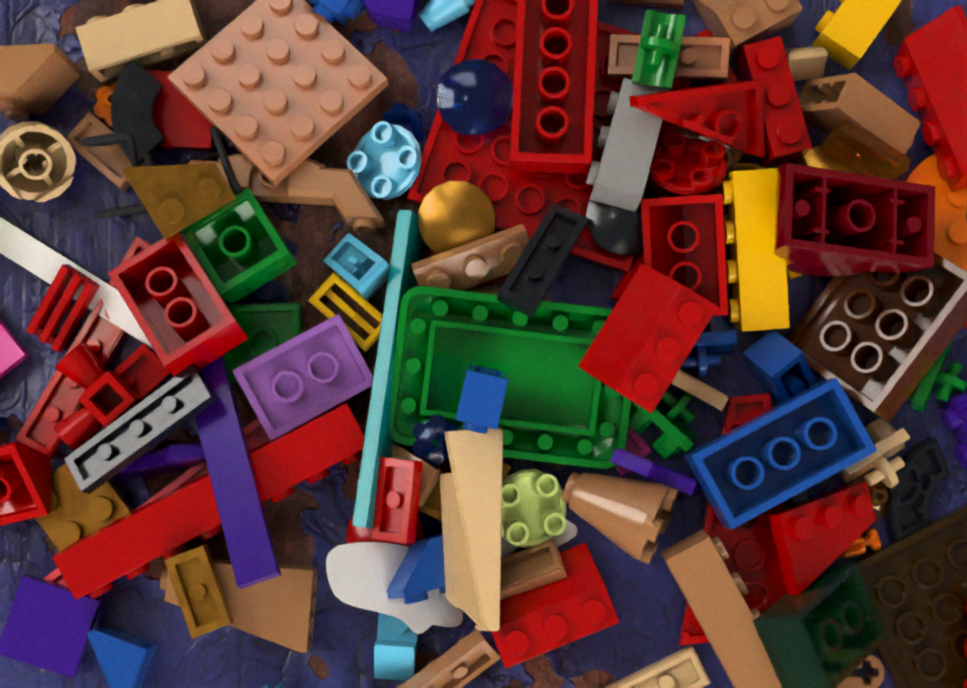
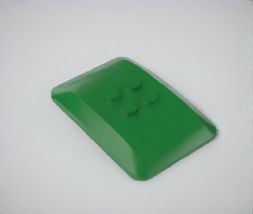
M415 286L403 295L400 303L392 376L389 435L395 442L409 446L447 450L445 432L466 430L462 428L463 422L455 419L469 363L508 372L509 381L498 427L503 429V457L597 469H610L617 465L610 462L615 448L618 449L619 447L625 450L631 400L578 367L579 362L612 309L544 300L534 318H531L497 301L498 295Z

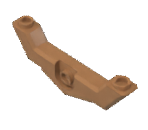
M241 153L228 156L236 180L242 190L250 188L259 202L335 206L345 223L352 226L353 230L358 233L371 234L376 232V228L385 227L384 219L352 169L326 168L325 164L306 158L280 183L274 186ZM218 158V161L191 160L188 163H215L219 171L221 172L222 176L224 177L225 181L227 182L228 186L232 190L233 194L236 196V193L229 184L220 158Z

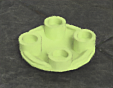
M525 469L507 476L502 482L501 536L510 544L522 548L534 547L552 540L554 536L562 534L565 530L566 502L561 500L563 490L553 475L537 469Z

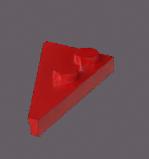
M753 79L629 96L630 106L750 156L765 157L763 80Z

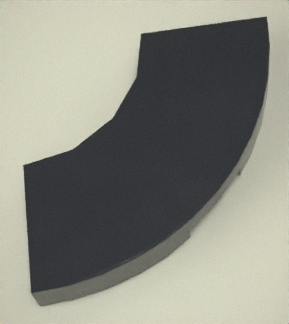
M133 60L122 72L114 88L111 100V121L114 133L128 131L133 134L141 166L145 162L144 156L146 154L152 155L165 143L164 137L154 125L153 120L154 105L162 94L163 87ZM127 140L117 141L124 155L131 162Z
M927 437L904 455L902 460L905 466L895 472L899 484L892 488H887L885 519L891 541H899L931 523L929 515L931 495L938 483L951 474L936 437Z

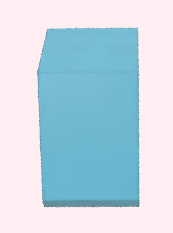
M349 232L323 260L367 301L388 279L390 265Z

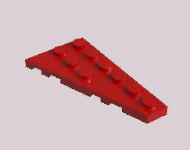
M770 393L728 397L720 436L771 409ZM707 499L701 529L711 539L718 536L725 547L729 558L723 562L730 574L734 572L739 574L749 594L743 596L750 610L756 607L768 626V630L762 632L764 637L800 633L796 596L787 594L768 514L784 509V502L731 530L722 527ZM686 601L678 644L708 643L707 637Z

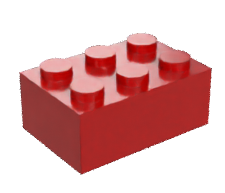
M179 232L167 239H161L108 272L109 277L163 366L174 377L191 364L201 369L249 339L225 300L217 291L198 258Z

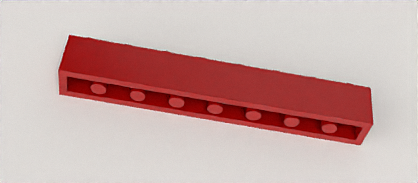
M347 400L276 439L268 440L249 450L262 502L271 498L272 502L276 503L294 493L292 486L306 479L308 484H312L330 473L328 467L342 460L344 465H348L362 457L365 434ZM209 472L61 548L52 558L74 598L77 600L89 594L90 598L94 599L114 587L112 581L123 575H126L128 580L148 570L150 568L148 562L161 555L166 560L183 552L186 549L184 543L199 536L200 540L204 541L222 530L221 520Z

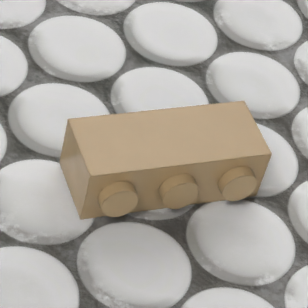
M158 0L146 5L132 4L124 8L121 13L109 17L95 16L87 20L86 24L75 27L88 70L100 82L119 77L133 60L144 69L196 52L208 42L193 0Z

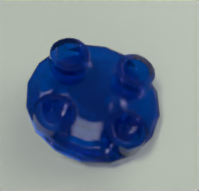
M482 59L464 60L452 66L441 77L436 91L437 108L443 120L454 133L459 135H485L498 129L508 121L512 109L513 87L507 74L497 65Z

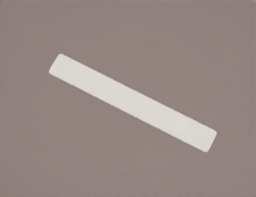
M0 217L1 254L50 285L62 265H71L100 285L88 308L93 311L99 300L102 299L104 305L98 315L153 349L117 289ZM80 285L79 289L77 290L73 298L74 300L77 301L83 288L85 287L84 285ZM105 309L107 310L110 320L105 316Z

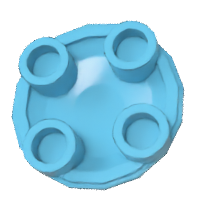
M385 121L377 122L370 131L361 137L354 151L349 154L347 167L352 169L370 197L382 200L399 197L412 187L419 175L422 161L420 145L414 135L402 126Z

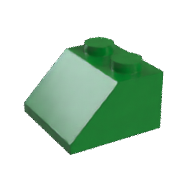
M250 188L237 194L235 200L181 230L217 291L231 305L298 264Z

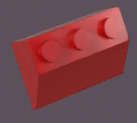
M723 194L641 199L644 264L683 284L717 305L718 308L713 316L728 315Z
M641 263L579 362L578 367L652 413L718 306L683 284Z
M586 542L559 552L568 578L500 601L499 631H491L505 669L620 623Z

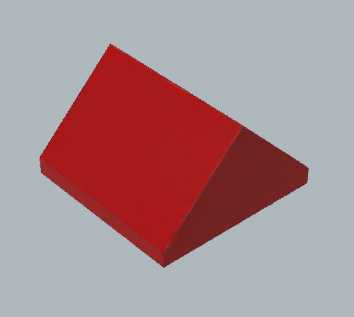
M19 441L0 445V526L48 515L51 511V457Z

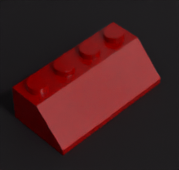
M958 5L906 37L893 61L897 77L903 79L908 90L909 106L913 112H917L922 123L924 141L928 146H932L935 153L939 176L942 180L947 181L951 192L967 188V18L961 5Z

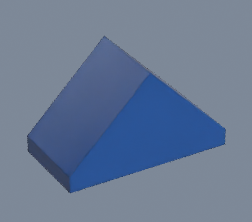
M108 624L87 632L86 634L109 687L141 688L158 643Z

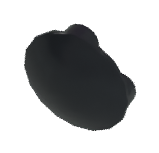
M646 184L642 199L659 198L654 189ZM592 200L588 201L585 216L588 219V231L592 235L595 245L609 252L621 255L643 251L641 201L636 212Z

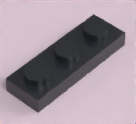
M553 202L499 290L497 301L534 318L586 229L588 219Z

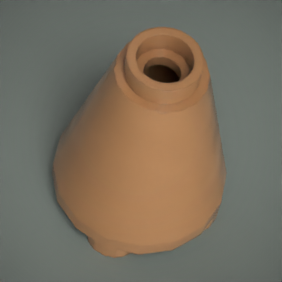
M573 472L565 485L561 500L568 503L572 511L631 557L650 564L658 547L656 540L660 533L665 534L673 515L671 510L679 490L662 483L583 472L581 475Z

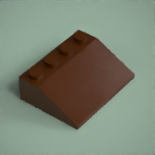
M934 252V267L925 270L900 273L868 271L857 275L833 277L787 340L803 352L810 368L826 379L837 377L845 393L873 413L890 422L966 323L967 271Z

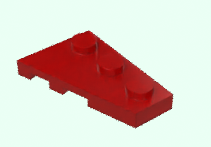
M867 481L853 482L768 514L787 594L800 595L876 521Z

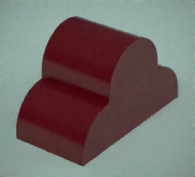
M785 163L777 169L774 253L780 258L787 259L788 270L810 276L839 277L862 274L868 271L900 273L920 271L934 267L935 186L792 163Z

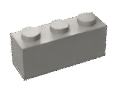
M624 78L619 93L611 91L605 114L611 115L612 119L609 127L602 125L596 149L603 150L600 162L592 160L586 184L593 185L589 200L636 212L643 197L662 119L631 107L629 96L670 90L632 84V80Z

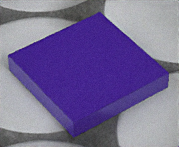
M30 574L23 575L0 638V655L74 678L78 674L89 641L86 633L93 630L103 598L96 597L91 599L89 594L76 600L67 586Z

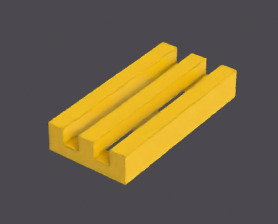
M333 272L308 301L330 319L335 314L320 301L324 295L327 296L370 335L364 341L345 324L354 342L368 353L372 345L379 340L383 315ZM334 284L339 286L375 318L380 325L374 329L331 290V287Z

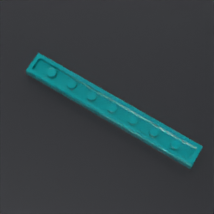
M399 210L397 213L352 521L353 526L373 529L380 457L391 458L394 442L389 434L393 362L400 303L403 295L409 289L416 286L417 280L411 264L420 261L423 241L418 229V215L412 210Z

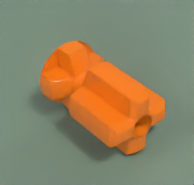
M874 527L867 529L866 536L862 537L860 535L841 556L843 558H850L865 554L866 546H870L874 551L881 550V542Z

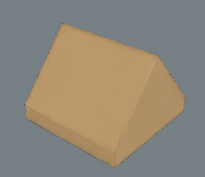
M808 46L785 49L793 81L823 77L828 56L825 48Z

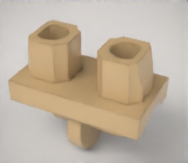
M880 417L865 427L877 451L839 471L838 476L844 484L849 483L872 468L874 471L864 476L869 486L879 481H882L889 488L899 484L895 472L903 468L905 463L899 456L889 462L887 459L906 448L904 442L908 441L910 436L904 428L896 431L885 419Z

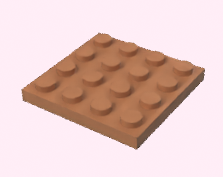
M256 0L167 76L171 85L216 127L274 186L280 183L388 86V78L321 15L311 12L313 7L305 0Z

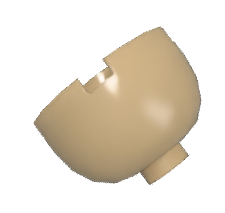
M22 121L9 126L0 134V185L10 195L18 199L23 198L34 200L35 202H46L60 196L71 185L74 178L72 175L75 170L76 156L70 142L56 128L39 121Z

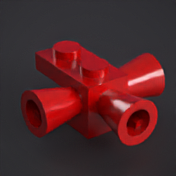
M83 342L66 354L56 365L55 369L86 389L77 398L85 407L54 425V430L75 451L97 435L102 426L106 428L143 401L171 373L163 366L156 352L145 343L115 370L105 372L87 342Z

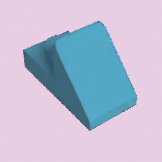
M379 613L377 640L374 643V679L407 681L415 675L418 634L414 633L402 620Z

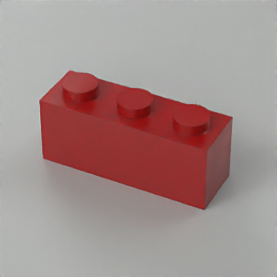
M778 36L743 45L734 59L739 81L763 80L765 157H761L762 165L764 168L799 160L800 157L805 156L812 149V144L782 38Z

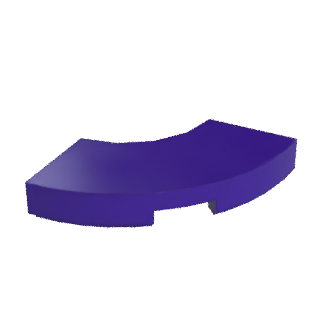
M169 444L164 448L146 452L116 474L115 479L167 474L206 462L202 444Z
M619 447L618 449L615 448L610 462L691 496L698 497L701 490L697 480Z

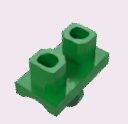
M646 9L632 84L672 90L687 19L686 15L665 14Z
M952 341L908 397L907 401L911 402V409L923 413L935 384L940 386L935 398L943 402L948 401L952 391L958 393L965 392L967 383L958 378L963 367L962 365L951 362L947 372H941L951 350Z
M666 390L661 400L669 408L659 401L652 413L633 402L634 406L630 411L628 426L636 433L641 434L654 422L663 433L653 442L652 446L665 460L677 454L681 449L687 452L695 444L694 439L697 437V434L677 415L687 424L696 417L686 407L692 396L684 392L677 399L670 391Z

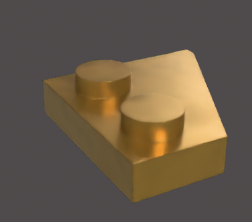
M215 163L127 167L122 170L164 239L171 237L236 199Z

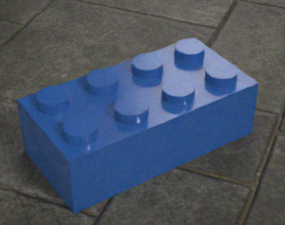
M836 377L813 385L685 454L684 457L722 527L732 530L875 453L877 449Z

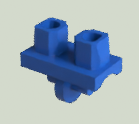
M712 316L680 367L681 369L694 368L697 379L706 378L707 367L720 366V355L731 354L732 345L737 343L736 330L729 331L725 316Z

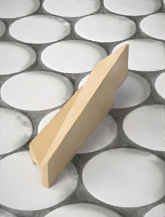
M501 427L497 429L488 428L486 434L469 430L445 432V441L452 473L439 474L446 599L455 608L462 609L476 623L475 628L478 631H499L503 429Z

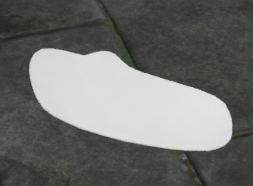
M355 542L338 545L328 553L326 558L328 582L333 594L343 603L396 617L402 620L416 634L424 633L431 625L456 627L462 623L463 610L455 608L446 599V593L441 594L439 588L427 591L428 599L412 604H405L403 598L388 599L387 589L409 547L382 542Z

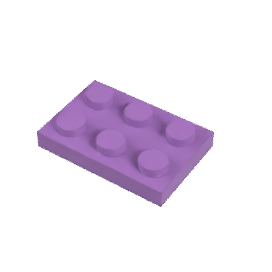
M340 314L232 370L270 441L362 392L373 384V376Z

